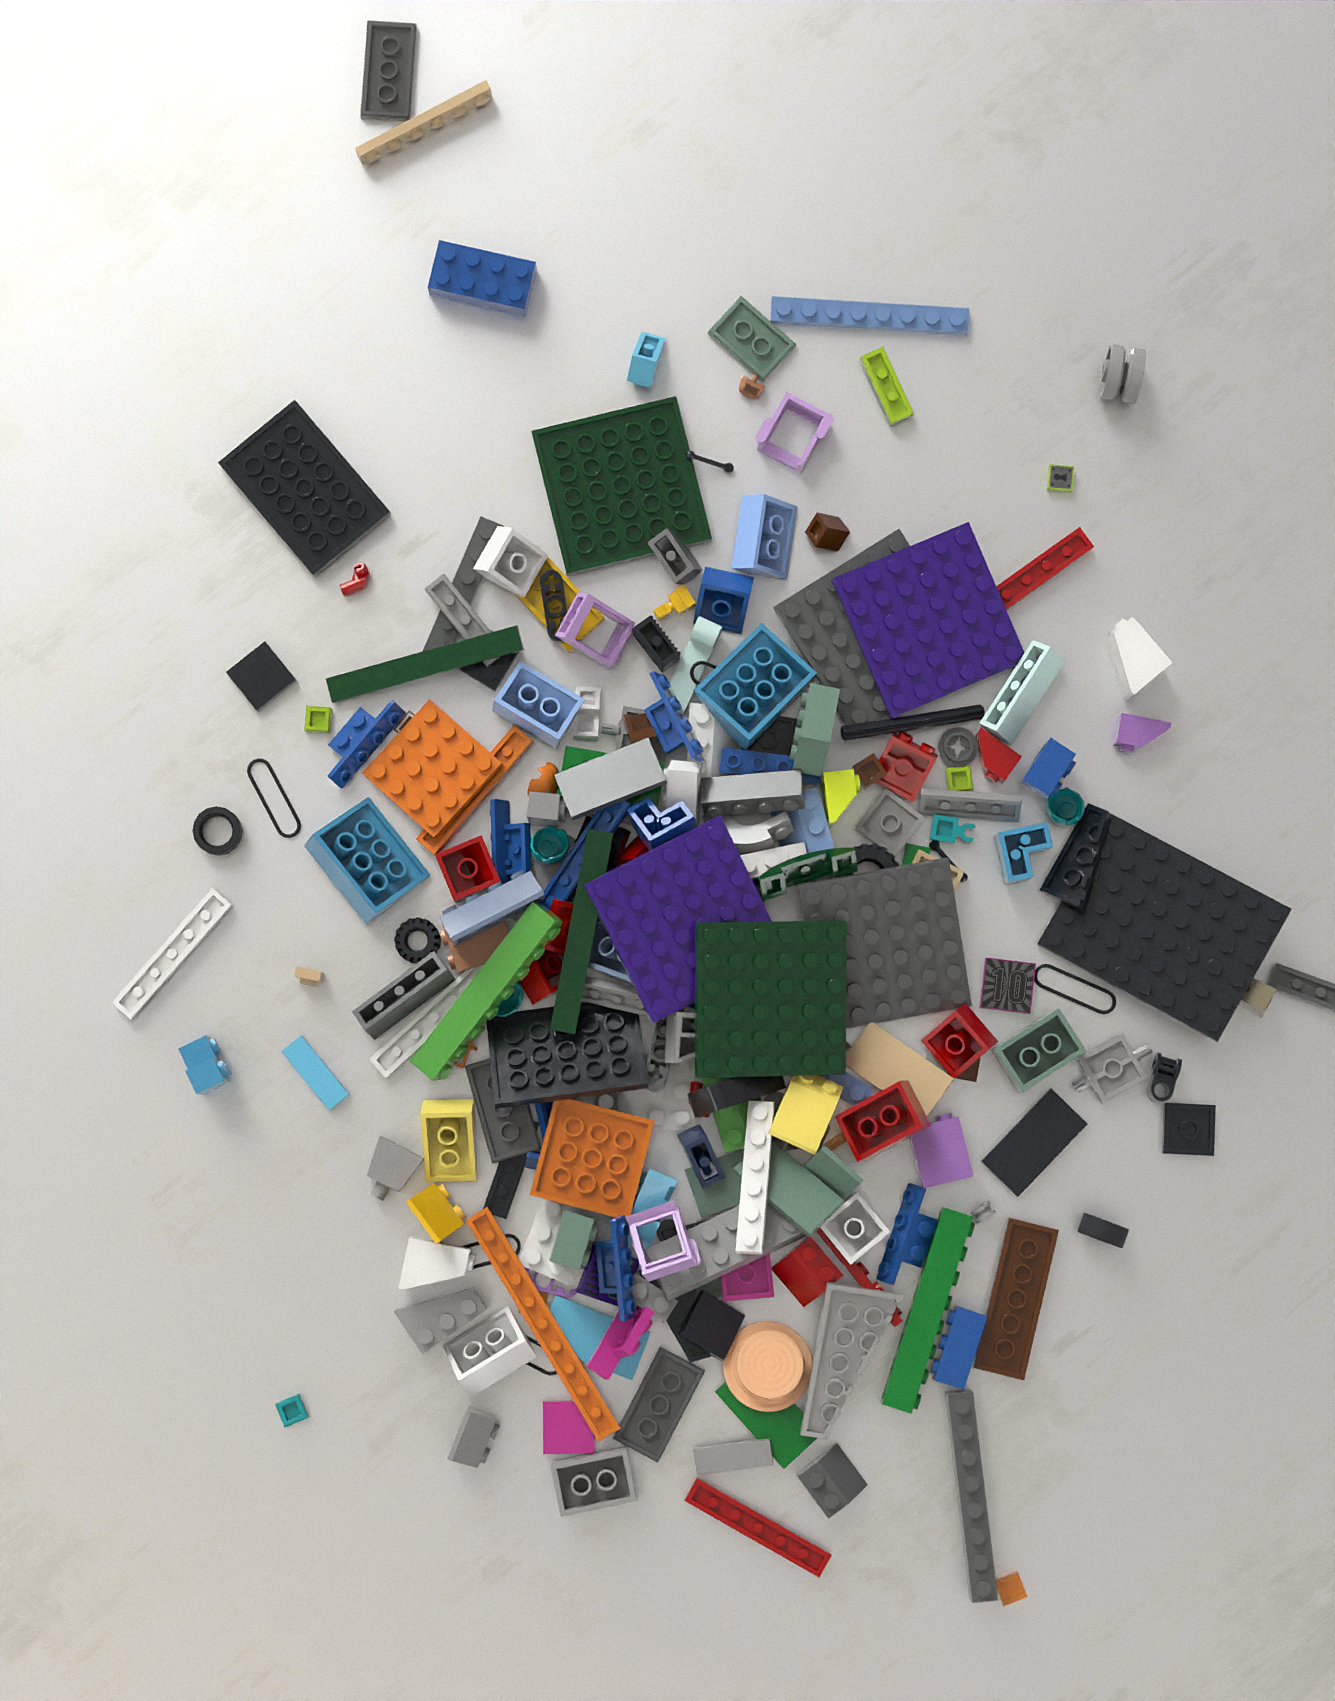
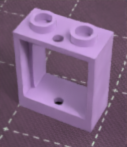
M578 592L555 636L601 665L613 667L621 657V650L625 642L633 634L632 628L635 622L589 593ZM591 607L617 623L602 654L575 639Z

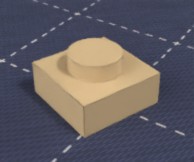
M296 966L294 977L300 978L301 984L315 986V982L322 983L324 973Z

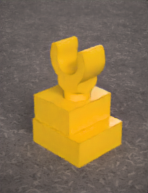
M685 584L676 588V591L667 595L670 602L657 607L653 611L657 619L661 620L674 610L680 616L695 608L696 603Z

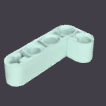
M700 616L694 625L690 640L670 682L671 687L669 690L672 696H676L682 706V709H680L682 716H684L692 699L693 690L697 687V684L690 677V669L697 661H709L722 631V626ZM701 664L694 669V677L697 681H700L706 665Z

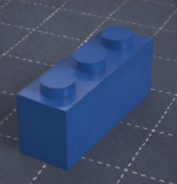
M956 1305L954 1310H949L945 1323L949 1327L946 1335H941L938 1349H941L938 1359L934 1358L930 1373L933 1374V1380L964 1390L987 1319L986 1315Z

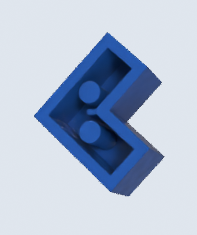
M1050 738L1043 745L1020 783L1045 799L1050 794L1055 796L1063 784L1059 780L1061 777L1065 778L1069 775L1076 764L1073 761L1076 753Z
M649 797L626 809L633 829L649 851L697 827L695 817L683 801L661 813Z

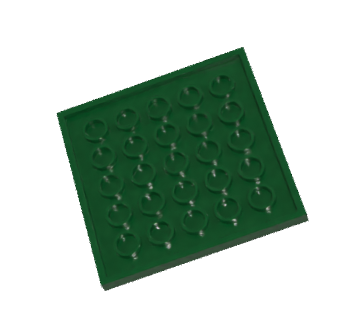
M676 396L531 431L567 576L655 555L648 542L666 528H669L686 547L712 541L693 460H688L685 456L686 452L690 449Z
M847 921L696 922L695 1077L846 1074Z

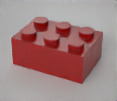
M908 1080L898 1081L835 1116L857 1162L868 1161L931 1127Z

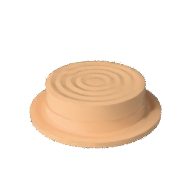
M772 1321L753 1323L740 1330L736 1334L723 1361L724 1377L731 1393L745 1406L763 1412L779 1411L798 1401L808 1388L812 1367L811 1354L802 1337L792 1328Z

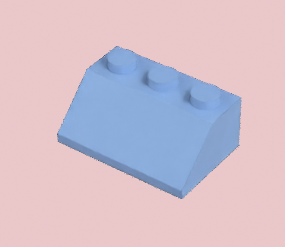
M766 494L742 495L732 569L750 575L787 579L797 506Z
M520 661L495 698L492 711L557 749L585 699Z
M818 787L806 790L805 809L786 811L794 832L786 838L778 840L779 846L783 847L804 842L807 853L833 849L834 844ZM784 811L770 812L771 817H774Z

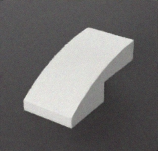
M576 686L575 694L585 700L574 719L573 740L598 741L601 687Z

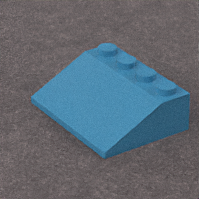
M761 623L693 692L726 733L747 750L809 688L810 683L814 682L817 672Z
M369 797L312 834L304 845L366 925L430 876V873Z

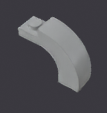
M786 811L753 826L741 825L735 822L730 815L721 816L740 855L775 848L773 842L784 839L794 832ZM701 816L704 823L713 819V817Z

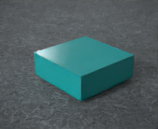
M300 1393L275 1404L284 1428L309 1418Z

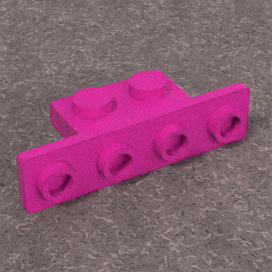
M636 1305L634 1317L626 1322H620L618 1310L589 1360L587 1368L605 1380L610 1379L620 1359L636 1353L640 1346L639 1339L642 1334H645L650 1329L653 1323L651 1318L655 1312L647 1306L640 1308Z

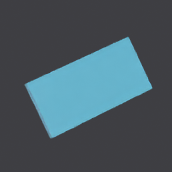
M555 1295L550 1308L579 1359L588 1363L614 1317ZM650 1331L641 1335L639 1339L640 1346L634 1355L620 1359L613 1372L614 1374L633 1380L651 1333Z

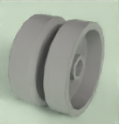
M1110 344L1101 373L1100 398L1113 400L1120 388L1122 402L1135 404L1143 380L1146 350L1132 348L1125 362L1126 351L1124 346Z

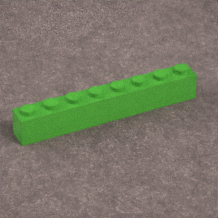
M532 902L410 1062L432 1081L446 1079L453 1070L451 1066L457 1059L460 1060L467 1053L468 1044L472 1039L475 1040L481 1035L484 1030L482 1026L485 1022L491 1020L498 1013L499 1008L497 1007L502 1000H507L514 992L513 986L516 982L522 980L530 970L528 968L533 960L536 961L542 956L546 943L549 940H553L561 930L559 927L563 921L542 903Z

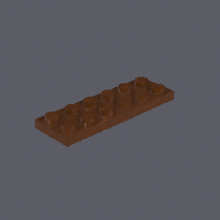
M1008 1218L985 1314L987 1319L978 1344L973 1368L1020 1380L1025 1379L1059 1230Z

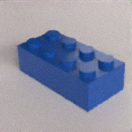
M439 240L428 283L429 295L526 317L537 272L536 262Z

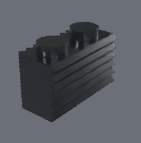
M649 615L632 628V635L662 673L680 660L681 652L677 651L678 648L674 647L675 644L671 643L672 640L668 639V636L665 635V632L662 631V628L659 627L653 616Z

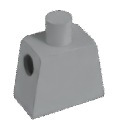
M380 1136L367 1173L368 1177L376 1180L370 1195L384 1201L390 1188L400 1192L423 1163L424 1158Z

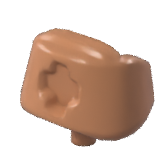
M753 375L752 380L746 376H741L738 390L741 394L755 399L759 398L765 389V385L756 383L757 375Z

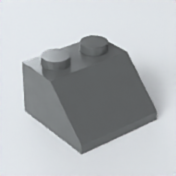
M838 1443L834 1444L796 1473L799 1480L828 1519L848 1505L868 1485Z

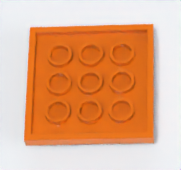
M429 699L368 765L362 774L436 840L499 771L503 764Z
M572 1099L554 1101L530 1195L612 1217L631 1215L655 1121Z

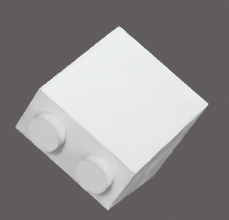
M1134 617L1128 621L1125 618L1120 620L1109 631L1111 636L1107 639V645L1122 696L1126 702L1173 663Z
M414 1236L409 1237L398 1289L405 1290L465 1276L474 1267L476 1255L471 1254L473 1248L444 1242L436 1244L434 1240Z

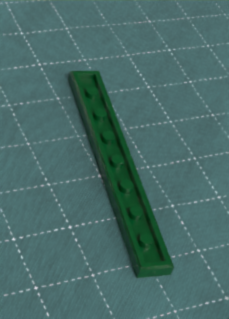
M515 625L325 679L331 702L336 703L523 651L524 647L519 628Z
M588 829L550 1030L571 1034L576 1032L598 913L584 884L606 873L613 833Z

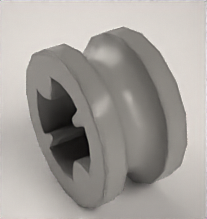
M990 1201L983 1203L970 1212L972 1216H976L975 1222L977 1224L996 1212L995 1209L990 1208Z

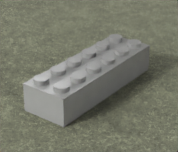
M767 1202L763 1255L736 1253L738 1206L687 1230L689 1239L695 1240L701 1258L700 1265L658 1278L657 1281L666 1300L670 1301L802 1239L806 1235ZM678 1235L645 1250L648 1263L683 1252Z

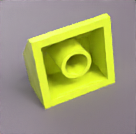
M854 769L824 772L820 778L824 811L829 828L833 827L854 800L856 794L859 793L860 779L859 775H854Z

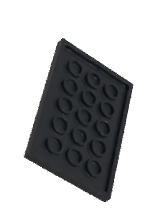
M295 399L218 462L221 468L314 577L391 514L388 508Z
M583 1002L580 1006L575 1034L550 1030L554 1006L516 1011L506 1017L494 1016L491 1020L486 1021L496 1109L649 1088L639 1014Z

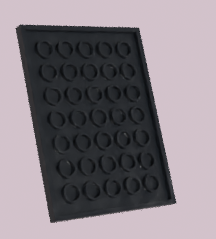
M1112 814L1083 911L1061 901L1037 944L1043 949L1218 1043L1292 909Z

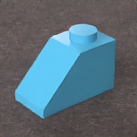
M641 332L631 358L627 381L633 382L638 386L651 387L664 346V337Z

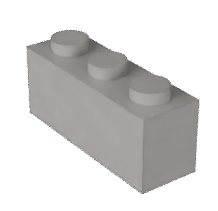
M529 791L527 819L530 825L544 827L551 825L559 828L560 822H565L566 804L564 801H561L560 794Z

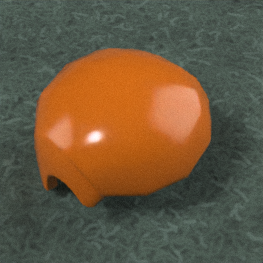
M546 762V766L538 768V771L541 772L540 778L530 781L527 796H529V791L550 794L557 792L558 784L554 775L560 772L555 764Z

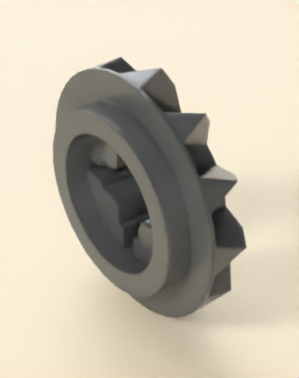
M951 728L939 740V755L946 764L951 766H967L977 756L978 741L975 735L966 728ZM958 737H960L961 746L969 748V750H961L957 758L955 749L948 746L955 745Z

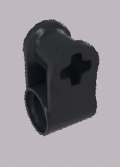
M1159 1052L1156 1053L1146 1092L1151 1101L1161 1103L1172 1097L1176 1080L1181 1070L1182 1059L1177 1058V1060L1162 1056ZM1157 1084L1163 1085L1166 1090L1163 1098L1158 1097L1154 1092Z

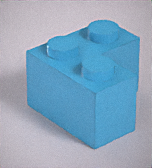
M1048 822L1002 831L995 835L1005 884L1029 880L1034 877L1029 854L1046 851L1053 847Z
M205 1035L178 1049L188 1070L185 1072L196 1094L205 1095L231 1082L229 1078L232 1075L226 1061L220 1060L218 1053L221 1052V1049L215 1038L210 1039V1036Z

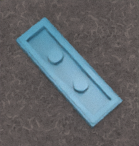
M303 1036L297 1038L281 1051L329 1111L350 1095Z

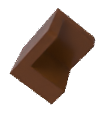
M817 512L805 533L815 547L839 551L850 531L841 518Z
M646 713L629 717L628 714L623 715V722L630 745L649 738L651 743L656 742L654 727L651 726Z
M874 753L852 766L854 774L859 775L860 783L864 790L887 775Z

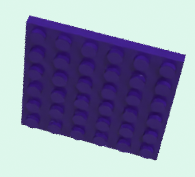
M969 522L831 579L890 718L1016 666L1025 653Z
M721 815L584 884L651 1023H655L695 1002L696 922L772 921Z

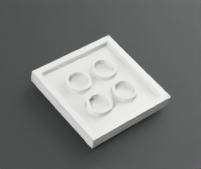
M644 1054L645 1062L647 1063L649 1054ZM654 1054L658 1059L665 1058V1054ZM695 1057L676 1064L671 1063L666 1085L659 1092H650L647 1089L618 1092L619 1112L654 1120L653 1130H688L694 1127L695 1117L688 1103L687 1094L690 1092L691 1082L695 1081ZM655 1067L652 1078L653 1083H656L657 1079H659L660 1068Z
M543 1199L519 1259L524 1267L577 1288L585 1267L584 1265L578 1270L549 1261L564 1210L595 1219L594 1225L599 1227L595 1240H589L588 1250H591L593 1243L596 1244L599 1240L610 1239L612 1219L593 1211Z

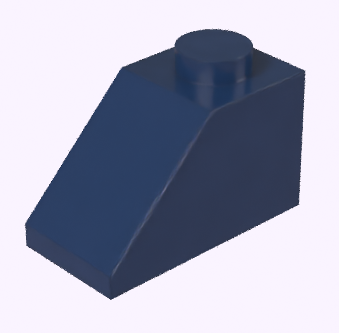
M700 1124L677 1134L702 1188L725 1178L710 1141Z

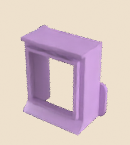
M786 392L773 417L765 419L756 435V441L758 442L757 451L801 473L817 441L826 435L833 422V416ZM786 409L818 426L801 459L768 442Z
M675 1200L626 1216L632 1246L637 1252L642 1274L648 1282L700 1265L701 1258L695 1240L689 1239L681 1209ZM673 1216L683 1252L648 1264L638 1227Z

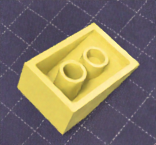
M819 1075L792 1076L768 1134L815 1155L838 1103L843 1086Z
M474 1099L423 1100L420 1117L426 1182L476 1181V1118Z

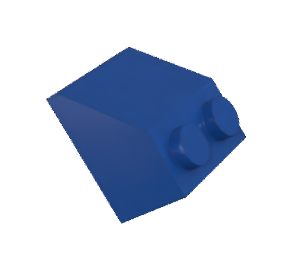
M705 566L693 624L696 623L700 616L722 626V630L742 634L754 577Z

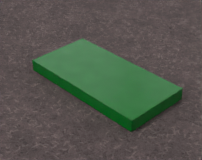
M726 1382L715 1391L757 1440L770 1438L773 1458L783 1469L817 1439L816 1437L800 1434L803 1413L795 1404L779 1411L763 1412L751 1409L738 1401L729 1390Z

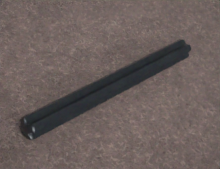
M979 704L842 726L840 734L841 738L847 741L982 719L985 715V710Z

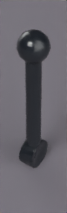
M692 450L687 451L685 454L688 460L695 459L722 468L726 473H730L734 469L731 463L723 464L696 455Z
M932 840L929 843L931 850L937 851L942 858L948 857L940 848L938 841ZM949 858L950 864L957 867ZM963 873L960 881H967L968 875Z

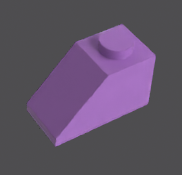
M1121 713L1117 720L1113 746H1118L1119 751L1133 753L1134 750H1139L1171 728V722Z

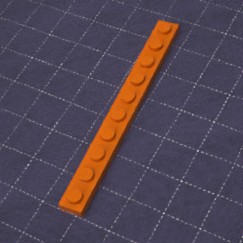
M486 1207L466 1219L465 1221L598 1442L620 1429L621 1427L490 1209Z

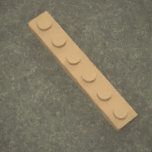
M487 80L357 146L355 150L361 164L365 162L372 163L379 159L382 153L388 150L392 152L399 149L402 143L409 139L416 140L423 136L425 131L443 126L446 120L452 117L458 118L463 116L468 111L467 109L475 105H484L492 97L491 88Z

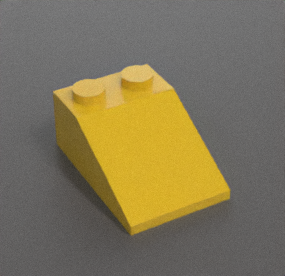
M433 1183L406 1201V1204L434 1242L438 1244L466 1224L463 1220L466 1215L458 1204L453 1206L448 1200L451 1194L443 1184L438 1186L437 1183Z

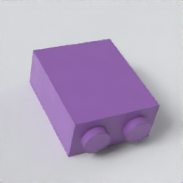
M951 1113L936 1116L937 1121L930 1123L931 1127L909 1138L921 1187L927 1188L973 1177L959 1116L952 1118Z

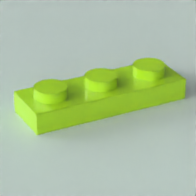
M884 347L862 355L860 360L890 425L913 416L914 412Z

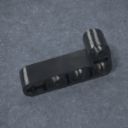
M783 1076L736 1077L688 1093L687 1096L694 1117L698 1118L787 1087Z

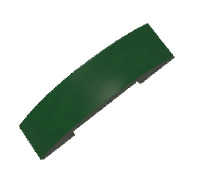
M833 848L810 852L770 868L758 877L761 899L765 901L787 894L786 888L829 874L834 878L857 872L855 849Z

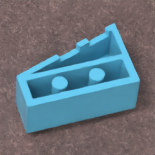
M650 1168L648 1173L643 1171L638 1184L641 1190L638 1197L635 1196L631 1215L668 1203L678 1180ZM661 1220L638 1227L644 1250L650 1248ZM629 1235V1236H628V1243L632 1245V1242H631V1239H630V1235Z

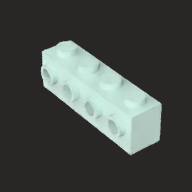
M1033 640L979 724L995 738L1012 745L1065 661L1051 647Z

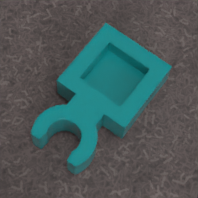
M934 814L929 840L954 844L956 837H959L965 843H972L974 838L966 837L964 831L966 829L974 830L975 825L966 823L963 826H958L959 818Z

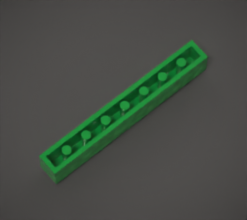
M945 1207L940 1209L938 1221L880 1401L882 1405L912 1414L913 1408L918 1409L921 1400V1394H918L921 1384L925 1385L929 1370L926 1369L928 1359L933 1360L937 1345L933 1343L936 1334L941 1335L945 1321L941 1320L943 1311L949 1310L952 1296L949 1295L951 1286H956L960 1272L956 1271L959 1261H964L968 1249L964 1244L966 1238L971 1237L974 1231L975 1223L972 1222L973 1216Z

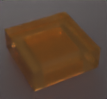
M841 1131L822 1145L833 1151L847 1140Z
M1017 1571L996 1579L997 1592L1003 1606L1027 1597Z

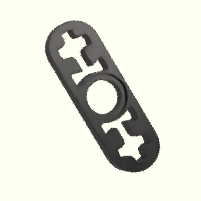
M548 570L540 578L547 632L551 641L563 643L564 641L557 638L555 633L552 634V631L556 629L555 620L549 622V618L558 619L562 616L565 617L567 614L563 580L557 571ZM549 576H553L554 580L559 581L554 586L555 593L561 592V595L545 596V594H550L549 585L544 584V582L548 581ZM550 601H560L563 606L562 610L559 613H551L548 610Z

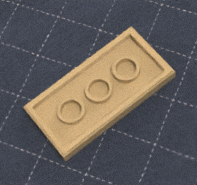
M873 1022L865 1027L846 1054V1066L881 1091L898 1081L908 1080L927 1117L954 1080V1078Z

